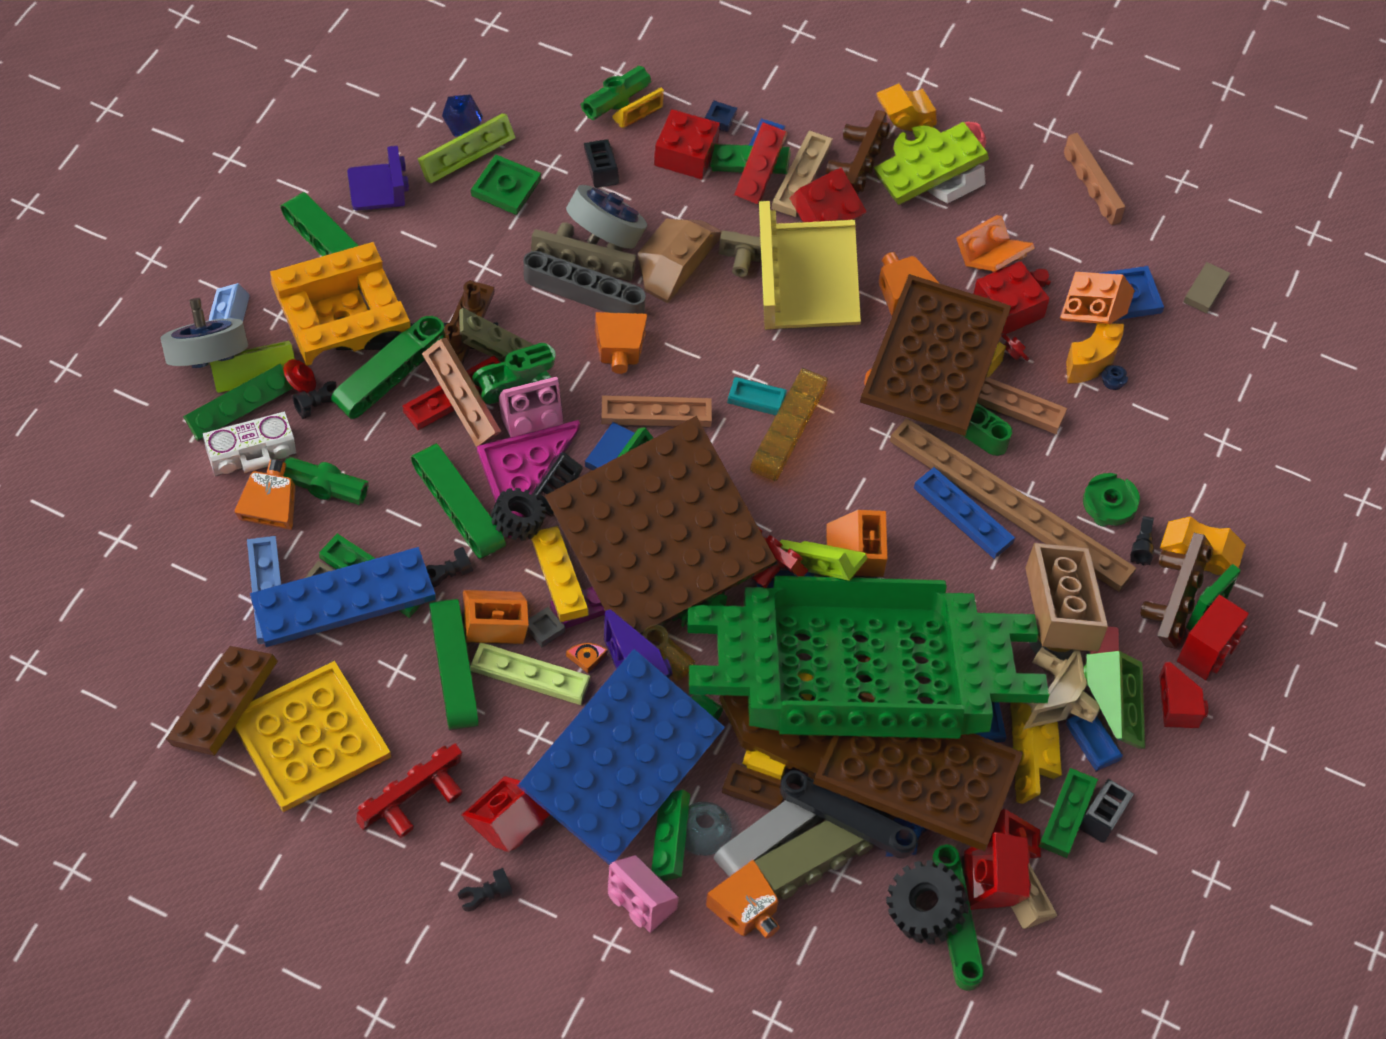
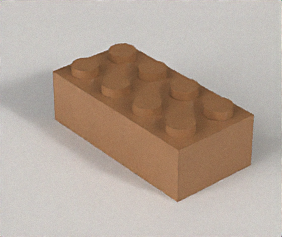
M1034 543L1025 569L1042 646L1099 652L1108 624L1089 548Z

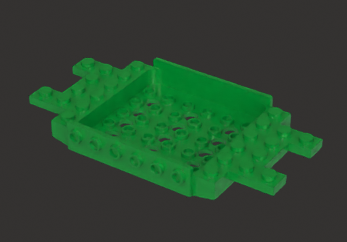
M775 576L773 588L745 587L744 606L694 605L689 607L687 611L688 633L717 634L718 666L689 665V694L748 696L749 726L778 730L779 734L960 739V736L965 734L990 732L993 717L991 702L1048 703L1049 699L1046 674L1016 673L1011 642H1037L1038 629L1035 614L977 613L974 593H946L947 584L945 580L851 578L850 580H844L835 577ZM807 634L810 636V639L800 641L795 635ZM863 635L868 638V641L857 642L853 637ZM922 637L926 642L916 644L911 638ZM800 653L809 654L812 657V659L808 661L799 660L797 655ZM866 655L870 658V661L859 662L855 656ZM917 656L925 657L928 660V662L925 664H919L913 658ZM807 673L812 675L814 679L802 681L798 675ZM867 675L872 678V681L863 683L860 682L857 676ZM924 676L929 678L931 682L920 684L915 678ZM870 693L874 696L875 701L862 702L859 699L860 694ZM810 694L815 697V700L802 701L799 696ZM929 697L934 703L922 704L918 698Z

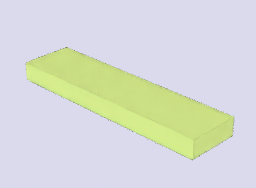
M485 643L479 644L470 665V671L578 705L582 704L591 681V676Z

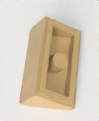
M1028 864L1029 880L1031 882L1030 897L1015 906H1011L1023 929L1031 928L1057 916L1030 864Z

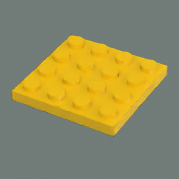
M335 661L252 701L234 727L282 812L391 758L390 750Z

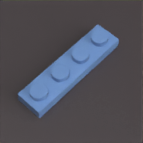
M276 536L247 539L252 592L281 585ZM254 611L258 644H263L264 640Z

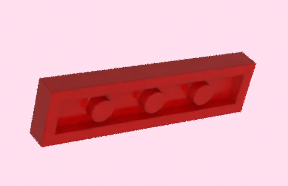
M494 355L466 370L472 380V376L477 370L487 365L498 364L500 361ZM440 385L402 405L403 413L417 430L454 411L452 404ZM475 385L477 391L479 392V394H480V396H481V393H482L481 387Z

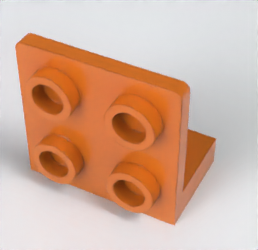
M996 215L956 237L965 266L974 267L978 270L985 269L996 272L1007 267V264L1013 261L1024 259L1027 257L1028 252L1035 249L1033 243L1011 240L1003 216Z

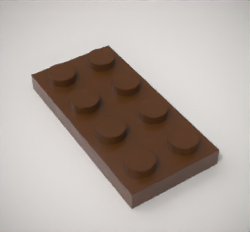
M229 646L167 736L166 740L171 746L215 756L278 661L274 655Z

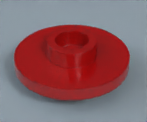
M1004 333L1001 335L1006 340L1003 344L1006 346L1005 350L1016 361L1021 356L1027 362L1030 360L1023 352L1026 347L1016 337L1011 340Z
M291 359L284 364V375L294 389L299 392L305 391L308 394L316 388L314 373L309 366L296 359Z

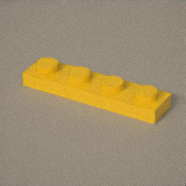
M555 526L539 530L537 535H534L531 540L560 622L588 616V607L559 527Z

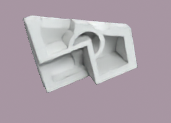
M979 164L927 191L938 199L950 203L985 185L984 166Z

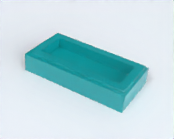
M734 377L727 403L780 417L787 390Z

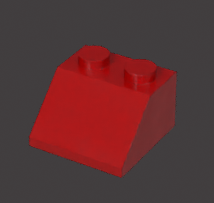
M504 776L461 815L493 847L510 852L518 848L529 833L540 828L550 814L517 786L521 782L520 780Z
M995 832L991 835L985 852L974 847L964 851L965 884L971 910L1015 906L1030 897L1031 882L1029 880L1028 865L1030 853L1028 851L1027 838Z

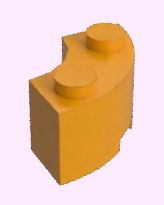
M898 83L876 93L879 102L891 122L897 128L913 131L912 127L914 126L933 127L937 125L936 109L923 89L906 91Z
M1097 323L1095 331L1090 338L1071 344L1066 360L1067 383H1081L1098 377L1099 373L1105 370V367L1112 365L1123 336L1124 324Z
M1191 516L1168 522L1160 546L1162 550L1186 554L1193 533L1203 534L1213 548L1212 558L1209 563H1206L1204 571L1222 575L1232 564L1239 568L1246 544L1230 528L1219 529L1199 523Z

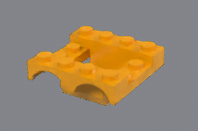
M374 242L270 271L272 287L306 366L311 365L313 360L323 351L344 346L353 349L355 352L364 349L367 342L378 334L387 331L404 332L410 328V320L401 301L398 302L384 272L382 259ZM358 284L362 290V293L367 301L370 310H368L365 305V302L358 289Z

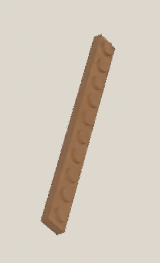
M908 418L892 433L890 437L891 443L929 468L935 467L952 483L1043 543L1089 548L1095 576L1118 592L1134 575L1135 566Z

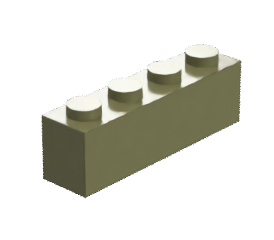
M826 820L754 862L767 880L777 899L782 898V900H785L794 895L797 888L802 885L816 883L821 879L823 873L830 869L836 871L842 868L851 857L855 855L862 856L868 853L873 848V844Z

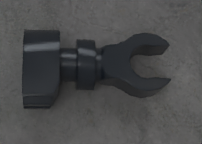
M335 381L326 382L318 391L313 390L308 394L302 391L292 396L294 407L302 419L311 416V405L316 407L321 405V402L334 403L331 400L333 393L329 391L336 389Z
M1142 517L1140 534L1137 535L1136 542L1133 543L1131 548L1130 562L1135 561L1136 564L1141 563V565L1145 563L1147 565L1151 564L1154 555L1153 538L1151 537L1154 517Z
M464 547L454 550L455 561H445V565L426 566L428 575L436 574L434 578L430 579L433 588L440 585L449 575L450 577L456 576L458 571L461 572L462 576L473 572Z
M504 868L493 871L495 882L489 884V881L483 883V887H464L459 891V899L467 896L474 897L471 902L462 905L464 911H474L487 898L489 901L495 899L494 895L499 893L502 899L513 895Z

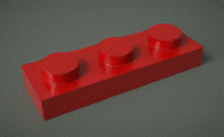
M762 122L734 195L759 205V201L763 197L786 139L787 131Z

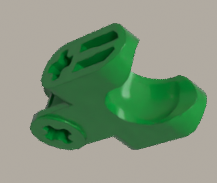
M547 343L535 344L508 353L505 362L487 365L477 370L473 374L472 380L476 386L481 387V397L485 404L499 402V396L503 390L551 378L546 370H550L555 363V350Z

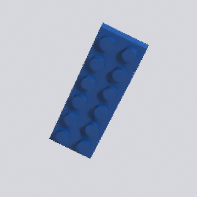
M419 547L250 593L265 647L436 600Z

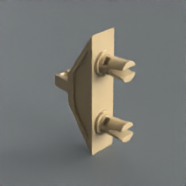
M1041 647L1032 663L1047 671H1051L1055 675L1054 681L1048 688V703H1026L1032 708V714L1023 729L1065 720L1069 713L1092 723L1099 713L1100 707L1096 700L1084 692L1087 680L1084 676V666L1080 650H1074L1069 659L1060 660L1056 655Z

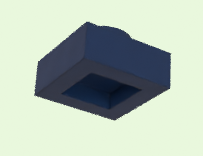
M714 100L705 119L719 122V130L728 132L737 115V108Z

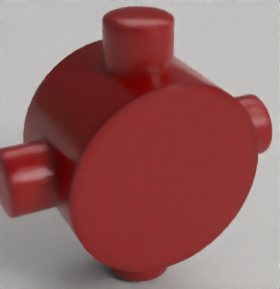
M1036 269L1030 272L1041 287L1050 285L1051 281L1048 280L1049 273L1046 269Z

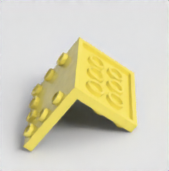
M759 201L765 329L861 325L855 220L776 224V210H770V201Z

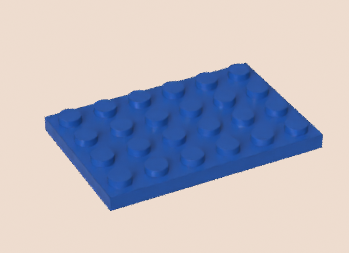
M633 649L517 786L610 865L617 860L725 727L639 652Z

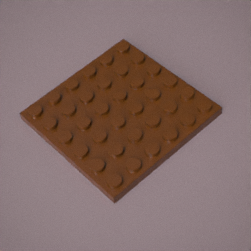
M697 416L545 495L605 611L611 609L641 635L686 613L689 607L701 605L777 564L773 553Z

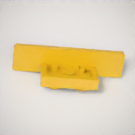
M1011 702L1013 749L1023 752L1015 773L1016 801L1024 804L1040 795V775L1051 779L1062 775L1058 722L1023 729L1032 714V708L1026 703Z

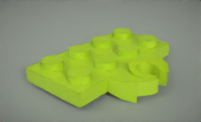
M964 122L942 133L930 126L912 127L913 134L918 139L908 141L906 133L902 132L894 143L895 157L875 166L874 171L897 205H900L989 160L987 151Z

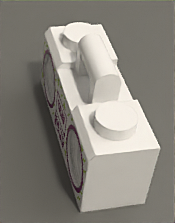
M285 411L203 433L206 451L214 476L228 474L243 468L244 473L268 467L271 459H283L296 453L294 437Z

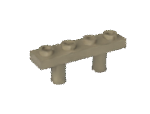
M567 222L560 224L556 234L537 229L532 234L531 251L543 252L608 276L632 281L636 255L622 252L623 247L609 242L607 247H602L571 239L574 234V226Z
M722 230L719 254L735 257L732 271L735 276L746 277L751 261L762 263L760 237Z

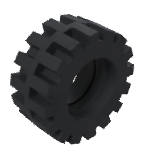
M509 488L506 492H501L491 513V518H493L492 524L497 525L496 530L498 532L503 531V536L508 537V535L512 536V540L520 538L521 541H526L527 537L532 539L534 535H537L546 515V508L542 507L544 503L542 500H537V495H530V491L526 489L522 492L521 488H515V491ZM511 511L519 512L523 514L525 517H519L513 514Z

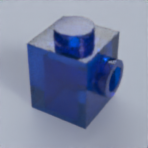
M471 94L449 96L442 113V117L454 137L461 136L480 126L483 117Z

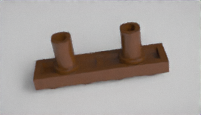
M876 110L867 128L849 124L844 126L843 140L861 143L851 164L831 159L828 161L827 174L842 167L857 195L859 192L864 191L866 176L872 173L874 158L876 155H880L883 138L888 137L890 123L887 122L885 111Z
M471 280L464 284L463 295L452 319L444 327V338L448 339L462 365L471 347L462 342L459 310L465 308L484 318L495 294V287Z
M1193 533L1186 554L1167 550L1161 552L1159 556L1160 567L1180 571L1169 604L1166 606L1144 601L1141 606L1140 614L1142 618L1162 622L1157 636L1166 647L1176 649L1179 640L1183 639L1188 614H1191L1194 609L1196 591L1203 584V572L1206 563H1209L1212 558V545L1203 534Z

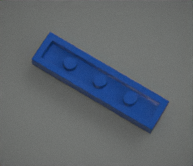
M935 467L915 482L914 489L993 559L1014 543L1015 537Z

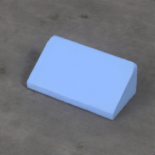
M239 283L218 288L209 320L233 318L243 321L249 293Z

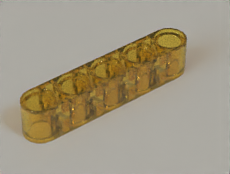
M805 368L800 370L752 460L751 472L775 482L778 480L826 389L827 377Z

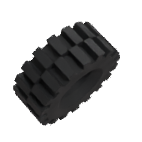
M927 860V864L924 866L921 861L914 862V869H910L908 865L902 868L905 874L901 877L897 873L893 878L897 884L895 886L890 884L888 887V892L891 894V897H886V903L890 907L888 909L889 915L905 936L909 939L912 937L918 943H922L923 939H925L928 944H935V938L937 937L941 942L948 940L945 934L950 931L954 936L958 932L955 927L958 923L963 926L966 920L962 914H968L969 907L966 904V901H969L964 886L951 869L948 870L946 865L940 862L937 866L934 861ZM930 890L937 893L938 902L933 909L926 912L917 909L916 900L920 894Z

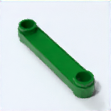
M949 844L939 846L934 851L931 860L937 866L940 862L946 865L948 870L951 869L967 893L958 850ZM946 857L950 859L952 863H943L939 858ZM966 901L969 911L968 914H962L966 920L963 926L958 923L955 927L958 932L954 936L950 931L945 935L948 939L947 944L955 982L960 989L971 991L980 985L984 976V970L970 903ZM962 971H971L976 978H967L963 975Z

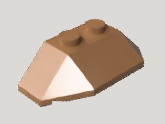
M666 219L638 252L645 292L668 303L720 240L722 231L702 220Z

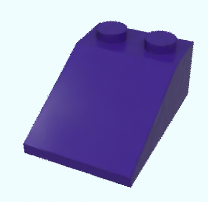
M611 609L605 611L604 641L616 669L630 652L635 649L666 677L672 676V669L668 659L663 660L657 647Z

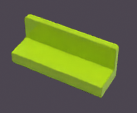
M284 341L246 349L234 355V358L230 360H217L209 363L216 391L221 393L242 385L280 363L284 368V364L287 361L295 358L292 344L290 341Z
M783 539L780 541L783 544L782 550L787 552L790 548L803 558L801 563L810 573L850 580L867 560L864 552L803 541L802 543Z

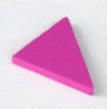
M579 420L477 446V453L495 502L500 493L506 492L509 488H512L513 491H515V488H521L522 492L526 489L530 491L529 494L531 495L553 458L559 453L565 452L580 429ZM511 511L513 514L519 517H525L523 514L519 512Z

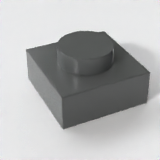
M548 607L528 619L529 626L527 631L541 648L565 633V626Z

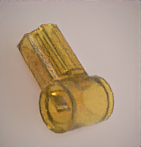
M655 624L648 626L643 631V637L648 641L656 640L660 642V645L654 646L659 649L663 660L668 659L672 669V677L677 681L683 679L689 673V665H694L695 661L669 638L668 632L664 627Z

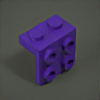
M398 146L387 147L388 164L351 167L347 170L352 208L354 210L405 206L404 192L409 191L408 177L402 176V172L406 171L404 156H399Z

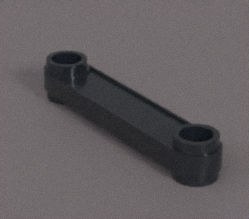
M790 771L782 778L780 792L786 801L794 803L891 853L896 858H907L914 852L917 837L911 828L903 826L848 797L813 784L814 780L805 776L800 771ZM788 784H797L800 786V789H791L788 787ZM903 839L907 841L909 845L902 846L898 844L896 840Z

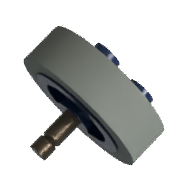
M579 185L566 207L568 214L579 225L591 232L587 243L597 245L601 238L623 248H634L647 227L644 218L635 209L624 203L621 196L613 192L607 193L588 185Z
M200 298L189 300L194 324L171 330L160 338L166 363L172 366L192 365V368H201L207 366L208 362L233 359L234 355L248 347L243 321L233 318L205 321Z

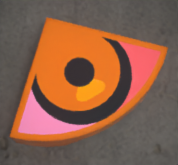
M593 643L578 644L566 651V657L586 673H589L607 655L606 648Z

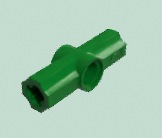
M638 65L622 76H612L605 79L603 88L585 98L581 103L582 111L586 114L587 118L595 120L611 109L618 110L629 105L630 97L645 89L651 83L650 74L647 73L644 67Z
M292 457L285 460L286 468L283 477L291 478L296 486L308 489L313 496L319 499L328 500L331 497H335L360 505L367 496L368 481L341 473V470L331 463L321 462L319 465H315Z

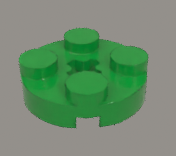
M1103 473L1093 477L1083 494V505L1086 512L1094 519L1097 525L1102 527L1122 525L1133 519L1140 501V495L1136 486L1127 478L1124 481L1117 478V474ZM1107 495H1110L1112 499L1116 498L1117 501L1115 503L1106 501Z

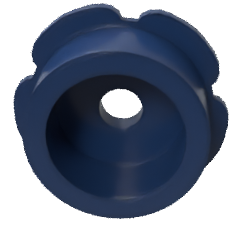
M1117 365L1105 367V371L1101 375L1103 384L1111 390L1122 388L1128 381L1127 371Z

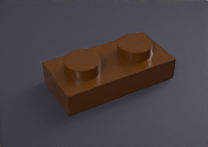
M732 763L722 787L723 794L771 811L779 806L784 799L780 792L782 780Z

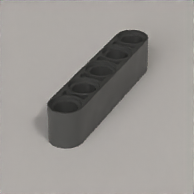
M531 251L524 256L523 276L525 282L531 286L607 313H645L646 294L639 286L543 252Z

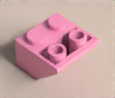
M557 377L503 390L499 396L501 419L510 437L563 424Z
M636 855L614 861L609 865L608 895L617 906L623 905L630 912V918L638 927L644 926L651 933L677 910L678 896Z

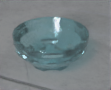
M705 801L691 804L688 812L685 848L694 854L703 856L717 853L731 838L732 825L729 815L722 807L712 802ZM701 815H709L714 819V825L710 828H702L697 824L696 820Z

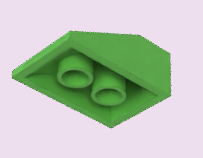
M1121 651L1086 654L1087 664L1084 665V676L1116 739L1138 749H1145L1142 662Z

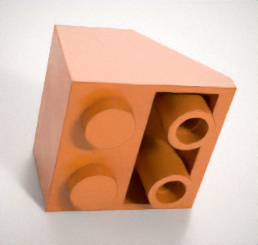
M1075 272L1060 319L1071 322L1111 324L1128 313L1135 290L1124 275Z
M856 510L827 523L826 545L864 552L867 556V560L853 576L884 577L887 564L886 511Z
M463 590L466 642L524 643L529 624L527 600L521 592Z

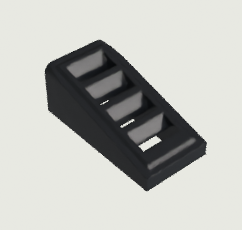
M604 139L583 143L594 187L600 188L617 185L619 183L618 167L609 140Z
M561 452L553 458L531 494L537 495V500H542L544 503L542 507L546 508L548 515L551 516L554 512L547 499L540 493L543 491L545 494H549L555 490L549 487L547 483L559 489L576 480L582 472L583 466L565 452ZM555 473L557 476L563 479L564 483L561 482L558 478H556L553 474Z
M1107 779L1084 816L1079 829L1104 843L1134 794L1112 780ZM1106 793H1108V794L1114 796L1115 798L1121 800L1122 803H1120V802L1116 801L1115 799L1111 798L1110 796L1106 795Z

